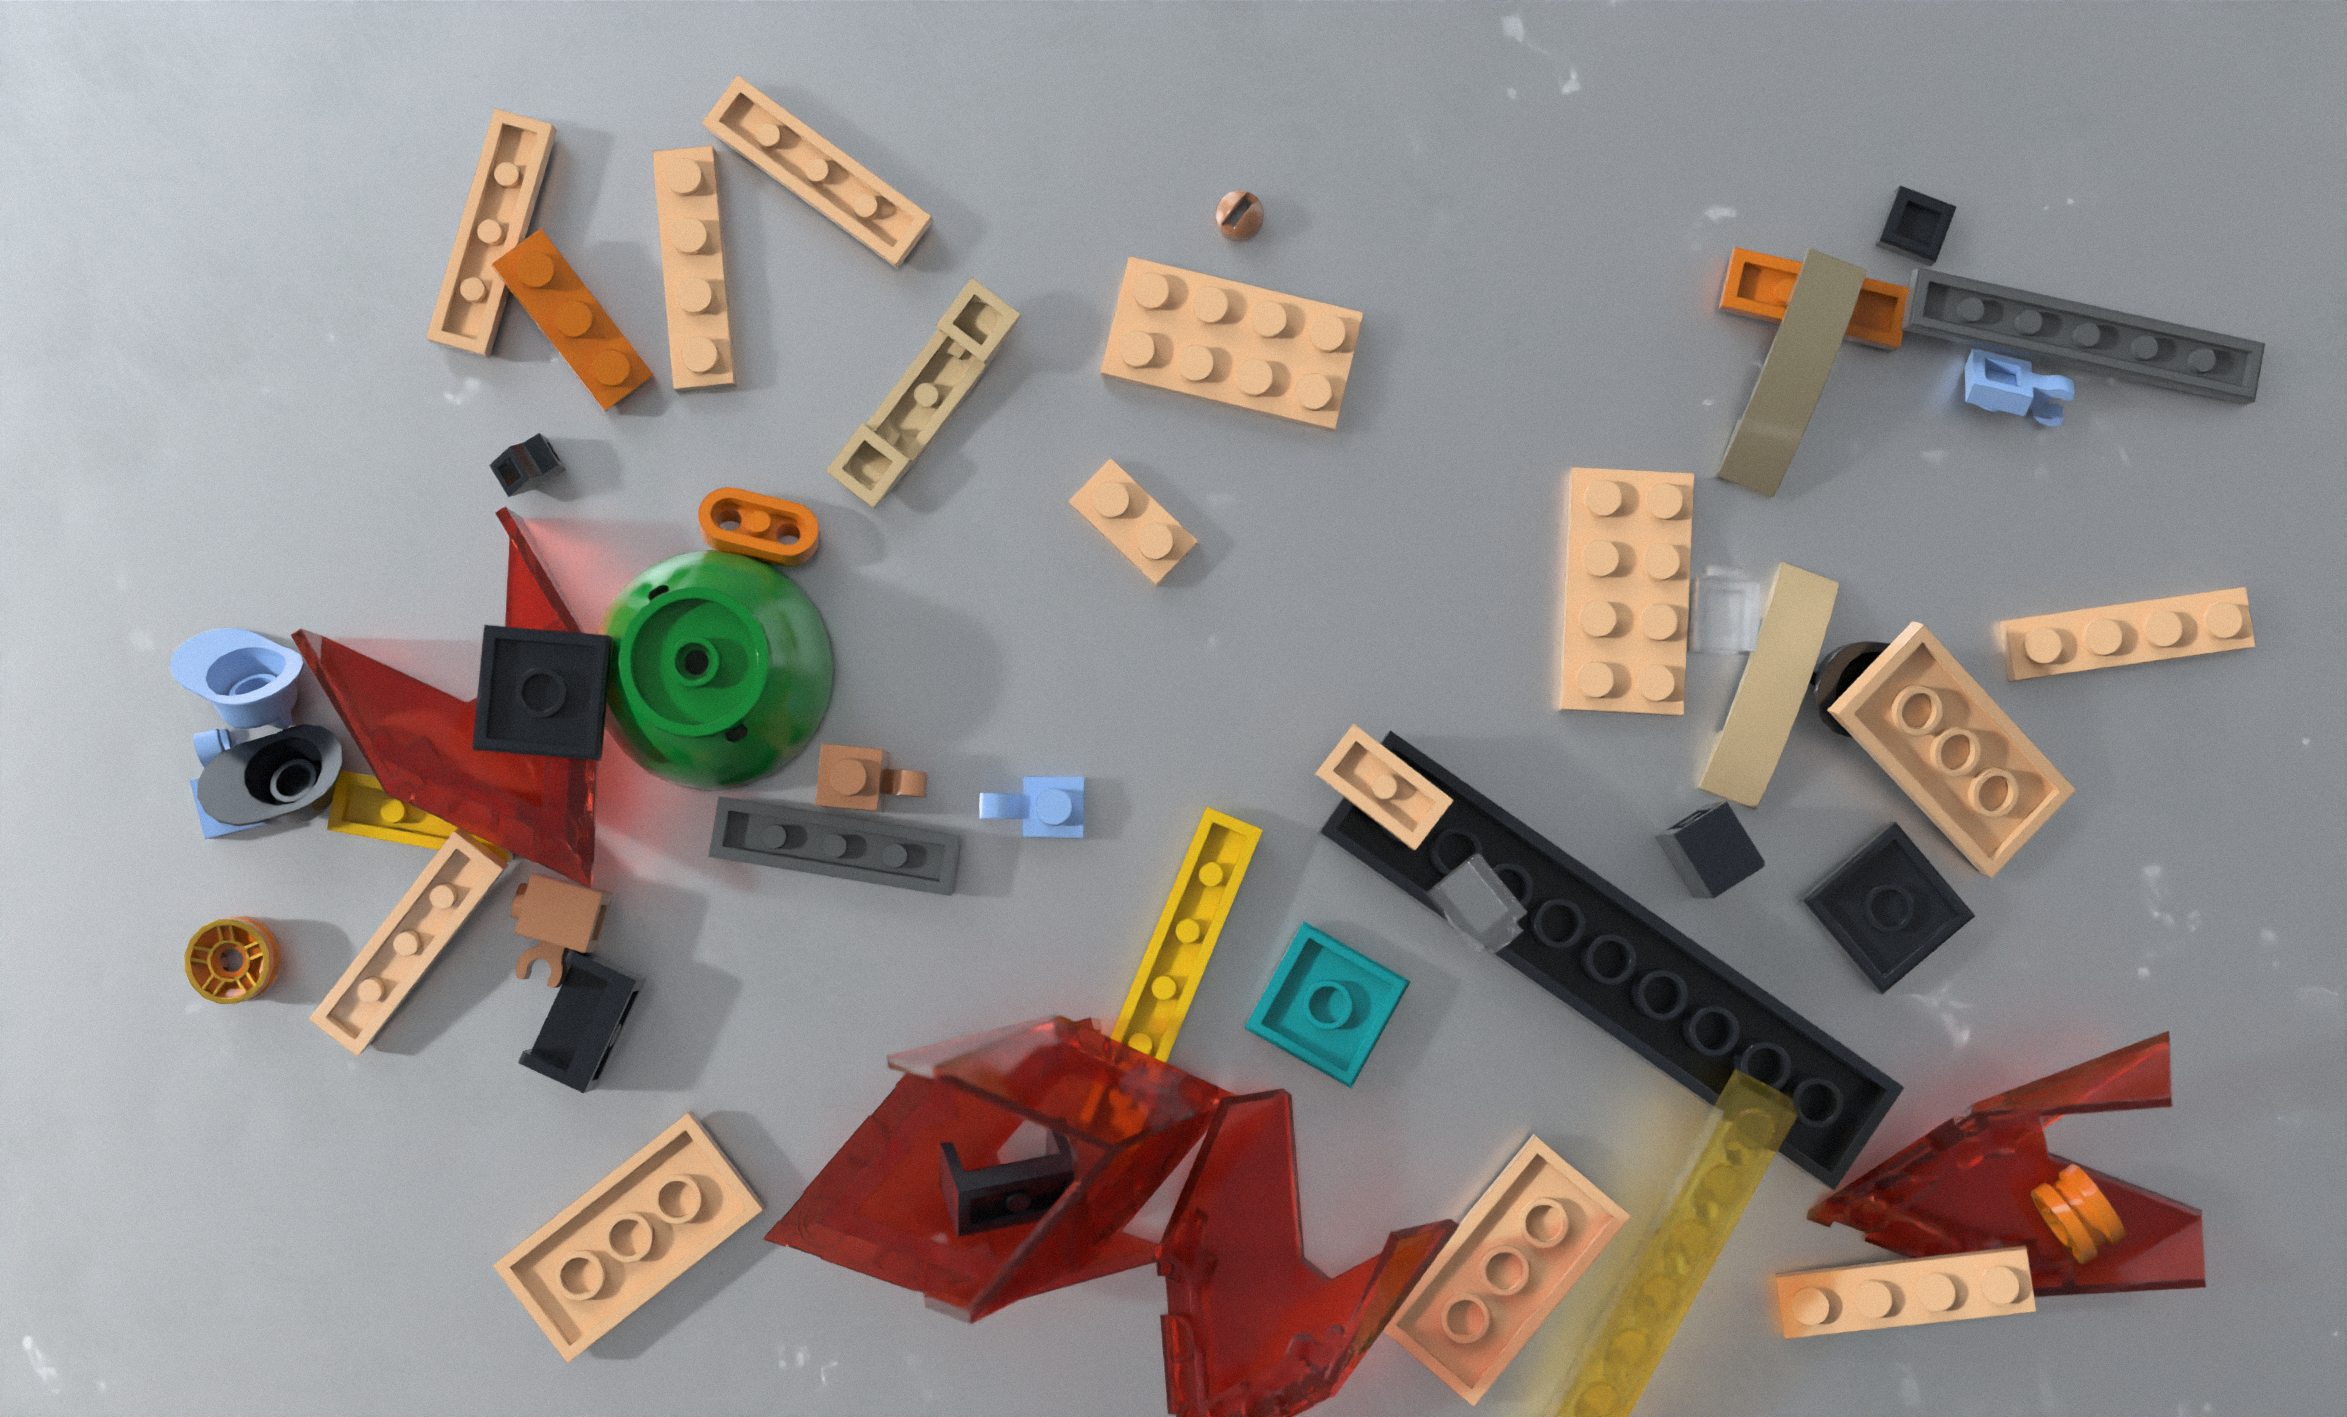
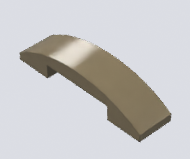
M1808 248L1785 304L1787 306L1785 314L1741 420L1738 419L1716 476L1774 498L1823 391L1855 308L1867 272L1866 269Z

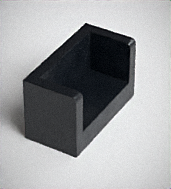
M1727 801L1706 804L1655 836L1693 898L1714 899L1756 873L1765 865L1764 859Z
M570 949L565 959L566 962L571 964L566 978L561 985L533 1048L524 1050L518 1063L577 1091L586 1093L596 1089L645 984L646 978L592 953H583Z
M1060 1121L1047 1123L1046 1156L964 1171L953 1141L939 1144V1187L958 1237L1078 1214L1080 1168Z

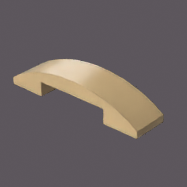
M972 277L936 324V327L939 329L867 424L861 423L827 468L826 472L875 509L905 476L950 420L997 355L1022 315Z
M1785 562L1780 563L1760 617L1763 620L1723 730L1719 731L1716 736L1698 789L1748 808L1757 809L1783 752L1809 685L1834 607L1839 587L1838 582Z

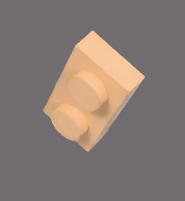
M1111 458L1069 500V504L1156 587L1198 544L1196 538Z
M1355 724L1350 727L1315 773L1316 776L1412 850L1417 849L1453 802V799Z

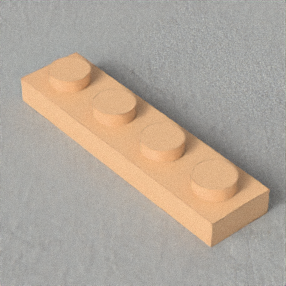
M737 75L702 122L706 130L897 269L933 222L931 215L739 75Z
M494 108L426 339L431 343L490 358L510 291L492 268V263L525 240L557 132L553 124Z
M711 145L653 151L673 389L678 393L737 387L716 150Z
M2246 587L1999 622L2008 682L2256 647Z
M459 827L456 829L324 998L309 1020L358 1057L370 1045L509 864L463 828Z
M2026 1246L1775 1274L1784 1339L2036 1312Z

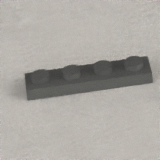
M719 796L708 857L952 896L961 835Z

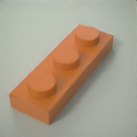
M541 228L492 263L494 271L604 413L653 378L654 374Z
M1735 247L1731 252L1718 310L1780 324L1787 309L1785 304L1802 263ZM1864 278L1843 339L1896 351L1900 347L1903 336L1901 326L1908 287Z

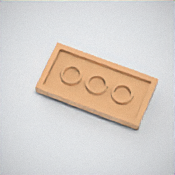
M1129 256L1100 374L1102 377L1335 432L1364 312Z
M1573 467L1570 470L1559 710L1662 716L1684 715L1694 473Z
M1912 621L1828 709L1831 715L1982 874L1990 878L1997 874L2076 791L1925 625Z
M690 1111L496 1262L493 1267L568 1364L766 1207L698 1118Z
M1533 1134L1377 1322L1378 1327L1474 1407L1631 1215Z

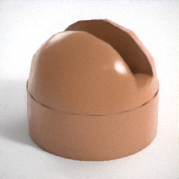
M1236 190L1229 192L1219 201L1216 208V224L1219 231L1226 238L1233 241H1246L1253 238L1262 227L1264 218L1263 206L1252 193ZM1242 201L1250 203L1251 206L1243 214L1235 227L1227 222L1228 218Z

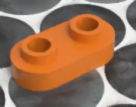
M725 487L709 493L699 506L698 519L701 536L709 546L716 550L742 554L755 560L778 566L793 567L808 561L818 548L819 532L817 519L807 507L801 504L739 488ZM726 521H735L740 524L734 530H724L720 527ZM785 535H792L798 539L796 543L790 545L782 544L778 540Z

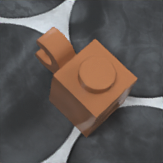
M821 744L815 805L884 813L886 794L926 798L928 773L888 769L890 752L883 749Z
M531 874L528 884L521 883L515 893L511 908V918L518 919L514 931L515 934L540 940L541 942L538 946L528 949L520 956L516 965L517 978L529 979L533 964L538 959H544L551 967V975L548 978L547 986L552 988L560 987L567 975L565 959L569 949L583 953L597 952L613 893L545 874Z

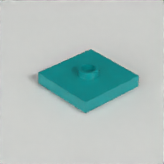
M1303 921L1246 1022L1244 1029L1347 1087L1352 1088L1411 981Z

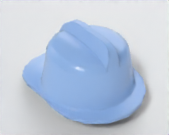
M220 628L200 633L185 641L174 652L170 668L175 681L185 689L208 700L221 719L230 726L250 729L270 725L284 730L291 725L290 710L294 707L298 696L296 680L300 677L304 664L299 653L282 647L257 633L240 628Z

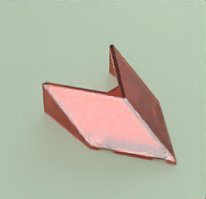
M506 506L495 512L509 535L505 627L585 633L524 519ZM299 629L291 634L292 639L387 795L406 804H411L443 819L445 822L593 889L599 761L472 750L477 697L469 702H465L325 636L304 629Z
M1057 1014L887 1055L889 1069L928 1077L1069 1138L1075 1181L996 1273L923 1294L925 1307L973 1324L1097 1261L1237 1095Z
M1085 1018L910 1067L897 1082L896 1087L872 1115L865 1119L803 1191V1195L764 1236L763 1240L812 1254L824 1261L912 1291H919L953 1303L955 1306L973 1312L1159 1261L1164 1256L1160 1243L1074 1214L958 1237L939 1187V1144L953 1141L964 1171L1000 1165L998 1151L1103 1031L1100 1018Z
M2169 1031L1970 1105L1808 1210L1807 1220L1829 1228L1834 1221L1865 1232V1242L1910 1259L2026 1246L2034 1297L2206 1288L2204 1224L2201 1209L2050 1153L2044 1129L2065 1115L2173 1107L2171 1040ZM2071 1164L2077 1165L2096 1184L2116 1212L2126 1232V1236L2113 1246L2106 1242L2097 1248V1256L2086 1264L2077 1261L2059 1241L2042 1217L2031 1196V1191L2042 1183L2053 1185L2059 1181V1172Z
M1281 1088L1221 1098L1155 1252L1157 1276L1165 1277L1168 1313L1160 1315L1168 1414H1174L1176 1417H1294L1336 1396L1460 1225L1449 1218L1392 1231L1380 1254L1331 1279L1304 1257L1292 1095Z

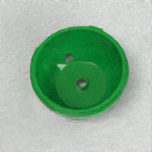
M705 550L679 554L650 565L628 582L606 608L596 632L599 635H610L613 637L605 718L606 730L623 752L650 775L674 785L696 790L716 791L743 787L772 776L800 753L817 732L821 720L824 719L833 688L834 672L829 637L819 611L800 586L778 568L766 562L758 561L742 554L719 550ZM665 586L669 588V592L658 595L651 600L654 592ZM695 652H704L709 660L707 670L700 675L691 674L687 667L689 657ZM742 723L748 728L747 736L736 742L729 741L725 733L736 729Z

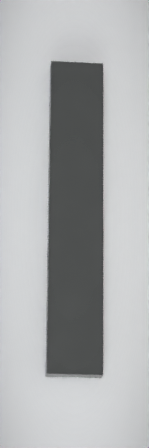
M1920 267L1911 272L1901 326L1903 331L2244 405L2255 402L2265 343Z

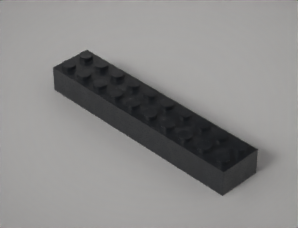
M1390 730L1386 733L1380 744L1453 799V802L1416 850H1412L1344 796L1337 803L1317 834L1813 1180L1835 1191L1905 1087Z

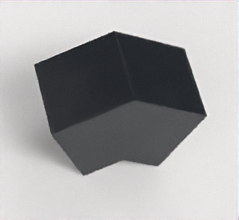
M541 433L536 434L523 443L510 446L489 465L508 497L534 490L566 470L549 440Z

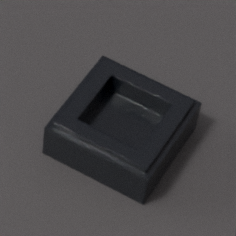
M1900 185L1895 190L1875 246L1932 266L1937 261L1957 206Z

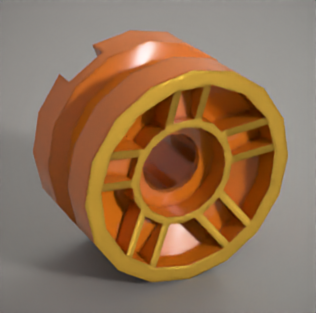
M248 916L218 919L202 926L190 939L184 954L185 973L191 986L203 998L218 1004L240 1003L265 993L276 981L282 966V948L276 934L262 921ZM234 948L242 954L243 965L237 971L228 972L230 963L224 951Z
M2071 1164L2059 1172V1181L2053 1185L2042 1183L2031 1191V1196L2042 1217L2059 1241L2077 1261L2086 1264L2097 1256V1248L2105 1242L2113 1246L2126 1236V1232L2116 1212L2096 1184L2082 1169L2075 1164Z

